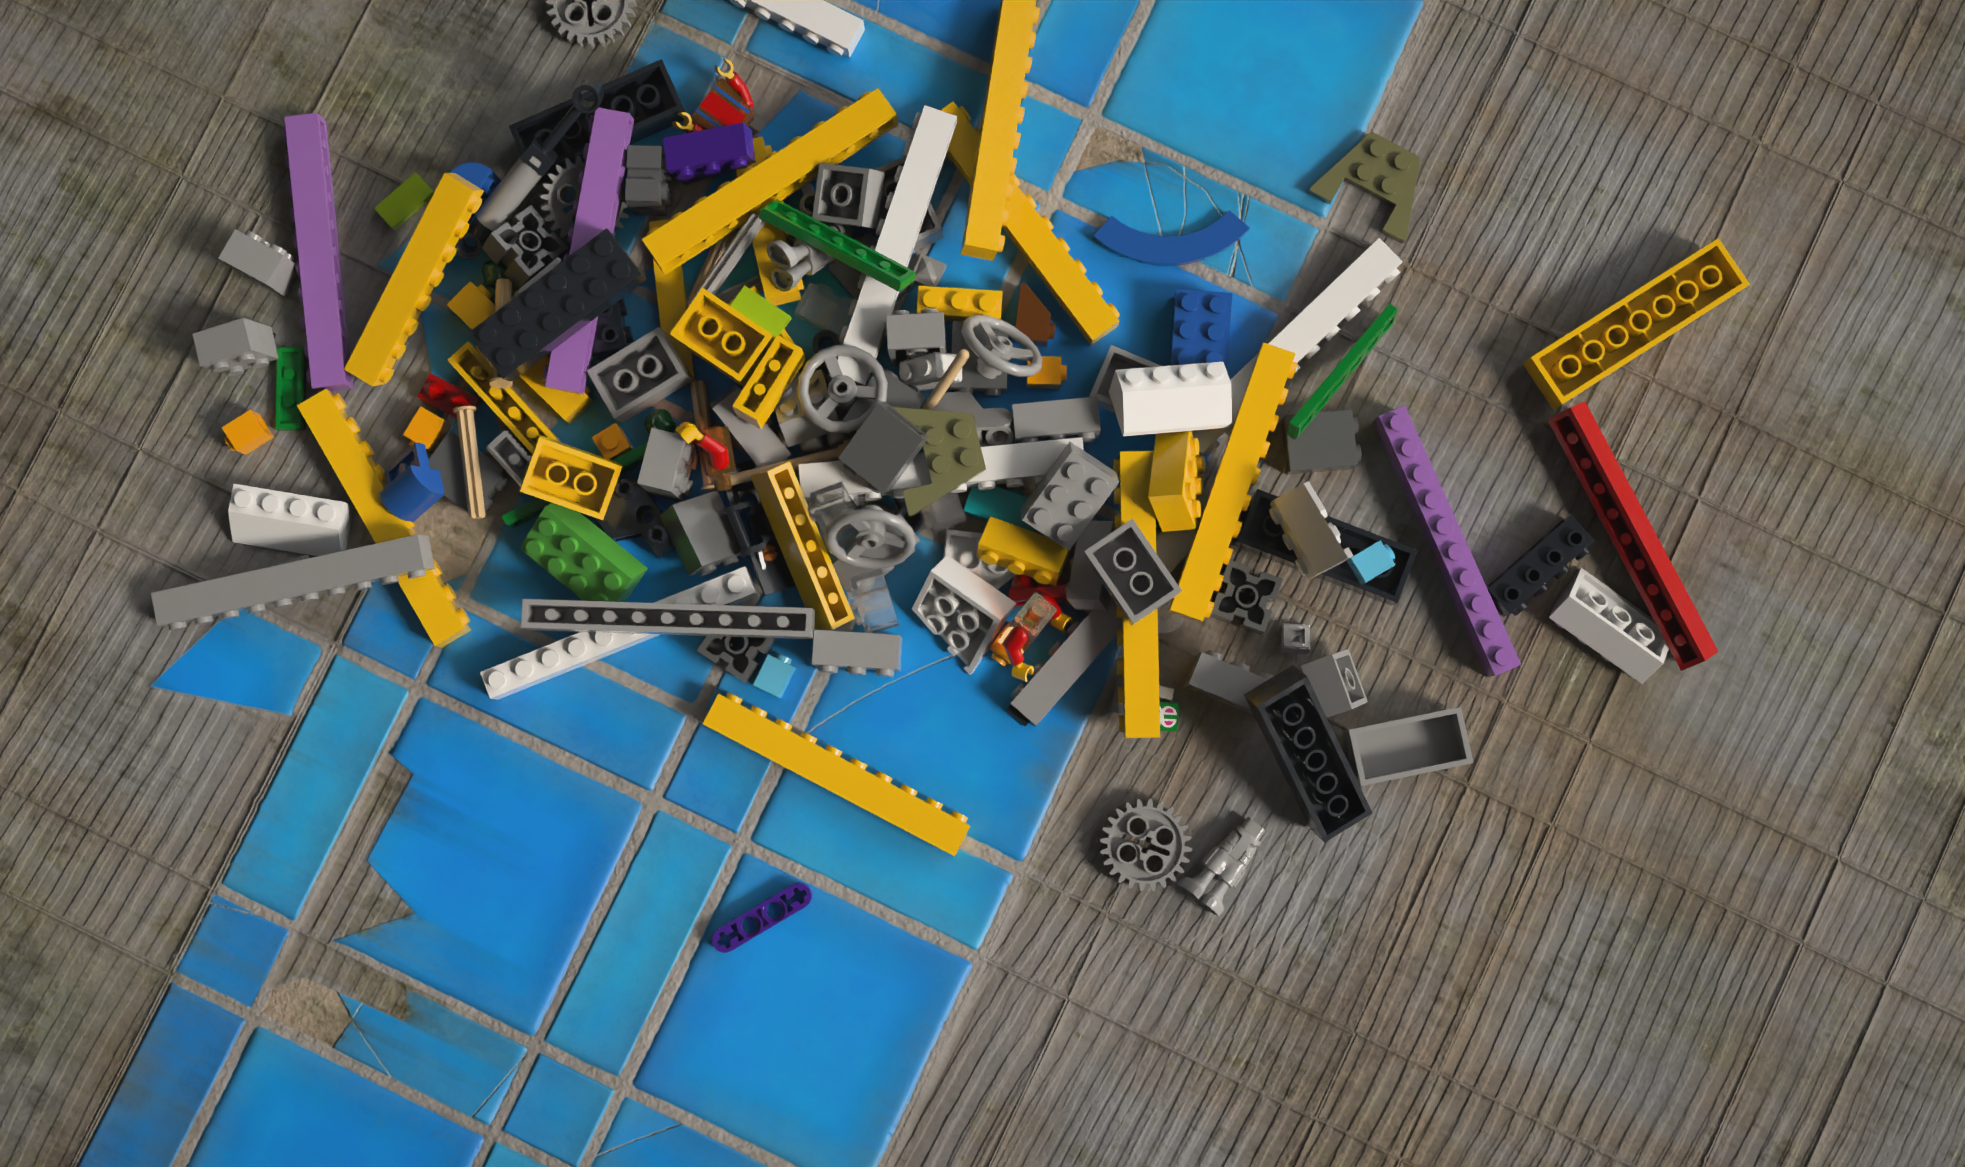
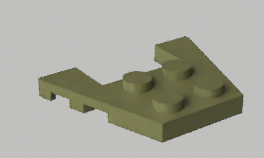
M1371 132L1312 185L1308 193L1330 205L1344 180L1394 207L1381 233L1403 244L1408 234L1421 157Z
M893 407L930 436L923 449L932 483L903 490L909 517L914 516L920 510L933 504L944 495L986 470L973 413Z

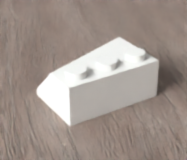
M1309 481L1274 499L1270 503L1272 507L1269 509L1270 515L1276 525L1280 524L1285 534L1282 535L1283 541L1289 550H1294L1298 558L1295 560V563L1302 576L1307 575L1308 579H1311L1353 556L1349 547L1344 550L1340 545V532L1337 527L1333 526L1332 523L1327 524L1324 519L1327 518L1326 509Z
M946 555L930 571L912 610L934 635H940L949 645L947 650L953 656L957 654L966 664L964 669L971 675L999 636L1016 602Z

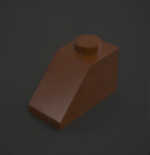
M1021 283L1016 328L1028 336L1036 346L1047 347L1048 339L1054 340L1055 323L1050 322L1051 313L1026 283Z

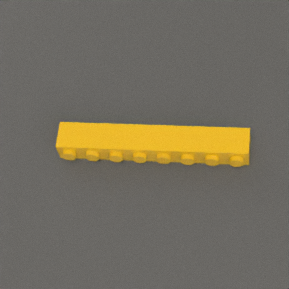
M444 173L344 370L372 387L386 384L391 379L394 373L392 368L396 360L400 359L406 350V345L404 344L419 325L417 321L419 315L427 309L431 302L430 294L433 288L437 287L444 277L442 271L446 263H449L454 258L457 251L455 246L459 238H462L469 229L468 221L472 213H475L481 206L482 199L480 197L484 190L456 173Z

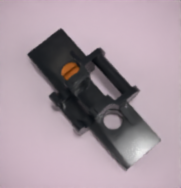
M753 460L726 467L723 470H717L716 473L729 504V507L725 508L723 512L725 516L729 517L741 548L739 554L741 558L747 557L750 559L762 593L766 596L794 587L796 584L753 481L728 486L725 483L727 475L754 469ZM743 495L751 496L755 504H751L748 501L743 502L741 497ZM740 514L745 516L755 546L751 545Z

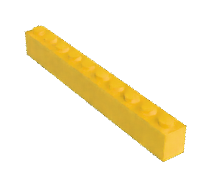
M1036 0L1000 1L960 255L993 261L997 252L1002 253L1005 236L1001 235V228L1006 226L1009 210L1005 209L1006 200L1010 201L1013 184L1009 183L1010 174L1014 175L1017 158L1012 156L1013 150L1018 149L1021 133L1016 132L1017 124L1022 123L1025 108L1020 107L1021 98L1025 99L1027 95L1028 82H1024L1025 73L1029 74L1032 64V57H1028L1029 49H1033L1036 32H1032V26L1037 24L1040 8L1035 7Z
M879 88L872 92H865L854 104L849 107L844 106L840 108L829 120L818 122L804 136L793 138L779 152H771L757 166L746 168L732 182L727 181L721 184L717 191L710 196L699 198L693 207L685 212L674 214L670 221L663 226L651 229L646 234V237L642 239L646 249L663 274H668L743 226L751 213L759 215L760 209L776 199L780 201L816 179L818 177L819 163L837 165L899 125L897 113Z
M953 101L940 110L957 116V124L946 154L971 186L980 129L973 128L969 122L971 118L963 106L958 108ZM1010 174L1009 183L1013 184L1010 201L1006 200L1005 209L1009 210L1006 226H1002V228L1092 346L1118 327V317L1120 314L1112 303L1107 304L1101 297L1103 291L1094 280L1092 282L1088 280L1085 276L1087 271L1079 259L1073 260L1068 253L1070 248L1062 237L1057 239L1051 231L1053 225L1045 215L1040 216L1035 210L1037 205L1028 193L1023 194L1018 187L1020 185L1018 178L1015 174Z
M1264 342L1259 349L1178 581V586L1182 592L1172 598L1168 610L1170 613L1201 623L1204 617L1209 619L1212 613L1214 602H1211L1210 599L1213 591L1218 592L1224 576L1219 573L1222 565H1228L1233 549L1229 548L1232 537L1237 538L1240 532L1242 522L1238 521L1241 510L1246 512L1249 506L1251 495L1247 493L1250 484L1255 485L1261 469L1256 467L1259 458H1265L1270 442H1267L1266 438L1268 432H1274L1279 416L1275 415L1278 404L1283 406L1288 389H1285L1284 386L1287 378H1293L1298 363L1293 362L1296 353Z
M324 389L297 405L375 543L416 535L412 528L415 526L414 522L396 517L382 502L379 493L387 486L384 469L380 464L376 465L371 456L374 455V452L366 440L362 441L357 432L361 431L360 427L352 416L348 417L344 408L347 405L341 395ZM433 559L435 569L425 571L426 576L409 579L408 575L398 577V583L434 646L442 648L471 631L467 624L470 622V619L462 607L460 609L457 607L453 600L457 598L456 594L448 583L445 585L440 575L443 572L438 563Z
M1120 451L1118 459H1113V470L1119 476V487L1114 489V504H1119V516H1114V531L1133 519L1156 552V515L1148 498L1154 451ZM1116 604V618H1121L1122 629H1117L1116 631L1117 646H1122V658H1117V675H1123V686H1118V704H1123V715H1118V731L1124 732V738H1160L1158 609L1131 626Z
M727 692L726 696L722 694L717 695L702 723L703 725L953 856L956 855L971 826L966 823L968 817L955 810L951 814L941 810L943 804L930 797L926 801L916 797L918 791L905 784H902L901 788L891 784L892 777L880 771H877L876 775L865 770L868 766L867 764L854 757L851 761L840 757L842 751L827 744L826 748L815 744L817 738L802 731L801 735L790 731L792 725L777 718L776 722L766 718L768 712L752 705L751 709L741 705L743 699L730 692Z

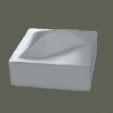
M921 254L913 270L916 272L914 282L922 286L938 287L947 265Z
M1282 623L1281 652L1309 654L1310 625Z

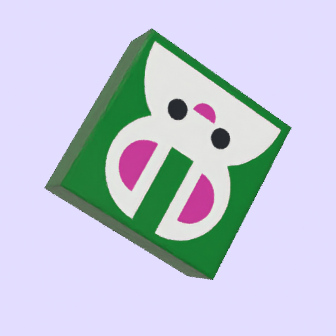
M1159 702L1160 731L1177 732L1179 703Z

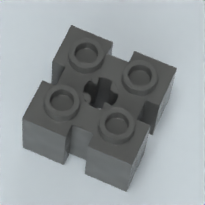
M628 145L626 203L628 206H631L634 215L667 216L668 207H672L673 194L672 191L668 190L669 180H673L674 176L667 171L665 152L662 146Z
M531 205L516 215L510 225L506 222L493 231L482 246V249L496 265L501 261L508 269L504 274L518 289L557 257L561 259L568 250V246L554 231L550 234L545 231L543 226L546 221Z
M1229 560L1228 565L1225 564L1222 572L1224 577L1221 585L1225 586L1223 593L1217 592L1214 595L1212 601L1214 602V607L1210 617L1226 623H1230L1233 618L1241 620L1240 628L1261 635L1265 632L1272 613L1271 610L1265 609L1267 602L1272 603L1276 600L1283 578L1263 571L1255 577L1249 574L1251 567ZM1247 591L1249 593L1248 597H1251V602L1241 603L1238 594Z
M706 636L697 651L716 664L720 665L723 660L729 664L725 670L745 683H749L760 666L755 661L760 652L767 655L778 639L743 637L744 647L734 651L735 645L732 644L735 638L740 640L742 637Z

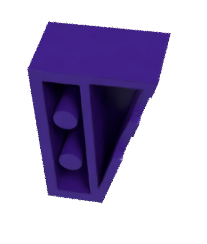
M744 122L663 138L667 171L684 185L731 170L744 169L747 165L756 163L752 130Z

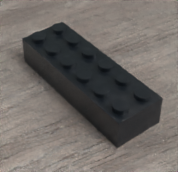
M662 59L602 85L604 98L598 108L630 113L634 119L630 144L673 126L672 123L675 121L678 123L684 121L683 117L677 113L686 111ZM587 91L581 94L584 100L588 102L595 101V96L592 92ZM572 98L509 125L521 155L535 137L539 138L542 142L546 140L573 106ZM595 111L589 114L582 113L553 148L559 155L547 172L556 175L558 172L555 164L564 168L566 167L564 158H568L571 163H575V155H579L582 162H585L583 158L584 146L586 142L590 143L591 132L588 130L589 119L591 115H595ZM547 172L536 183L537 185L550 180Z
M606 228L468 333L502 378L512 382L647 279L615 236Z
M1257 489L1253 493L1234 545L1298 570L1295 560L1298 558L1294 550H1289L1282 538L1285 532L1280 524L1276 525L1269 512V509L1272 508L1270 503L1278 497ZM1330 516L1324 518L1327 524L1332 523L1340 532V545L1343 550L1349 547L1353 556L1381 540L1383 545L1387 544L1393 551L1395 566L1362 585L1347 561L1315 577L1391 606L1397 604L1418 550Z
M1292 665L1244 694L1310 830L1325 843L1372 814L1371 808L1308 677Z

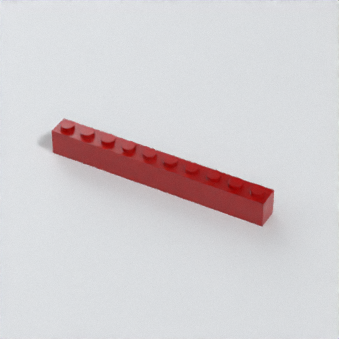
M1581 402L1548 419V422L1680 670L1683 671L1708 660L1719 651L1586 402Z

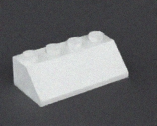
M1224 362L1115 370L1108 392L1123 436L1229 428L1232 425L1231 382Z
M233 484L228 509L232 542L312 556H322L344 551L347 546L354 506L342 501Z
M1583 568L1578 570L1555 602L1549 616L1557 626L1569 631L1582 644L1594 649L1606 661L1612 662L1622 669L1627 676L1636 679L1641 684L1664 664L1669 647L1654 619Z

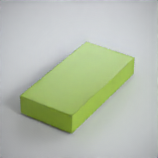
M415 172L374 209L395 231L432 198L434 191Z
M745 285L730 305L771 333L774 338L777 335H781L792 319L790 315Z

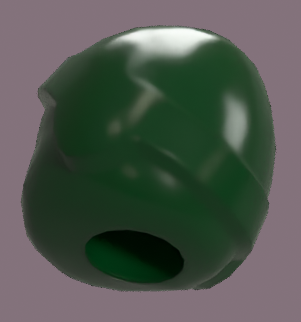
M490 259L482 266L481 272L486 286L496 288L498 279H509L504 274L508 268L502 261L496 265Z
M656 409L645 419L644 424L649 435L651 428L675 432L676 423L672 419L670 412L665 409Z

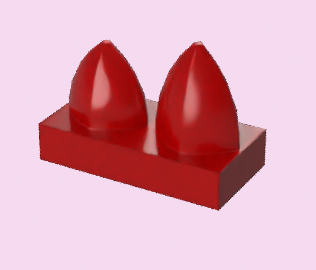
M431 373L417 396L420 400L456 419L457 413L453 412L454 408L475 406L477 409L481 402L479 398Z
M1016 574L1011 582L1009 598L1016 602L1015 607L1034 605L1037 602V597L1042 593L1051 595L1056 602H1066L1065 585H1063L1060 576L1056 586L1038 582V588H1035L1034 582L1029 576Z

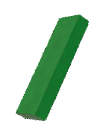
M276 347L278 359H276L275 430H306V421L297 405L306 400L307 358L304 353V347Z

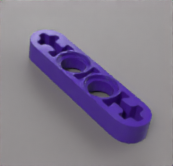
M798 882L717 929L712 936L713 946L722 953L736 949L810 904L813 897L811 888L805 883ZM795 888H798L799 891L805 890L807 893L804 896L805 902L801 903L799 900L793 902L790 906L794 909L789 912L787 903L781 896L785 894L786 899H789L795 895ZM778 902L782 906L783 913L779 918H772L768 915L767 907L770 903ZM746 917H754L757 920L758 928L755 932L748 933L743 929L742 923ZM736 923L738 932L744 939L740 941L738 935L730 940V947L726 944L720 945L718 941L722 938L720 933L724 932L726 935L735 931L732 925Z

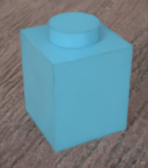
M1380 540L1346 561L1362 585L1395 566L1393 561L1395 555L1387 544L1383 545Z
M779 653L775 657L767 655L753 685L782 698L796 669L790 665L792 659Z

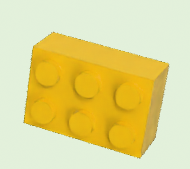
M703 287L670 332L674 341L742 387H745L775 339L771 333Z
M1191 431L1156 434L1148 498L1162 532L1196 529L1197 518L1201 517L1199 495H1203L1204 492L1201 475L1206 471V462L1204 456L1199 454V441L1193 437Z
M539 435L520 487V492L603 520L622 465Z

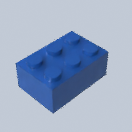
M1176 289L1173 298L1169 366L1224 362L1227 371L1232 293Z

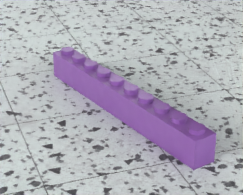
M598 108L595 111V115L590 116L588 130L591 132L590 143L586 142L584 146L583 158L586 160L585 170H581L579 174L580 198H576L574 202L573 214L576 215L575 225L569 229L568 242L571 243L570 253L565 254L564 260L606 228L612 234L614 233L627 162V147L630 145L634 119L630 113ZM598 317L549 353L551 354L549 365H545L543 370V381L546 382L545 387L552 390L584 395Z
M318 113L284 117L285 126L282 127V135L285 143H287L288 153L285 154V163L287 169L290 170L291 180H288L287 186L290 196L293 197V207L290 208V215L296 227V234H293V244L298 251L299 261H296V272L298 277H301L302 288L298 289L300 303L304 307L301 324L306 332L307 342L304 343V353L306 358L309 359L310 369L306 372L307 381L312 386V389L318 392L324 389H328L331 392L353 389L352 374L344 370L350 358L326 120Z
M1405 405L1378 416L1373 423L1487 677L1496 676L1521 665Z

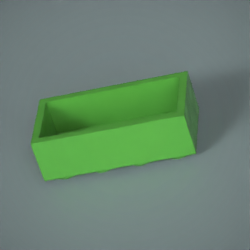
M554 503L544 507L520 546L523 552L583 601L626 602L648 569L583 514Z

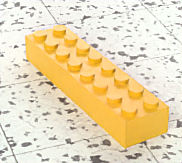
M1717 238L1530 357L1523 365L1552 409L1555 410L1750 284L1719 238Z

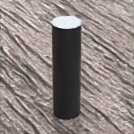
M1012 705L1006 709L1022 725L1026 726L1030 722Z

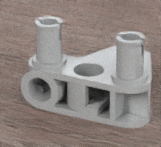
M969 391L966 393L945 392L934 409L973 413L981 447L1006 445L1013 442L1012 413L1004 408L983 409Z

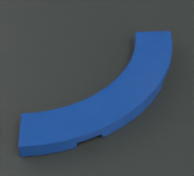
M1230 210L1204 229L1172 237L1155 236L1139 232L1111 216L1094 234L1093 239L1117 255L1140 261L1143 264L1177 266L1199 262L1226 250L1242 238L1250 228Z

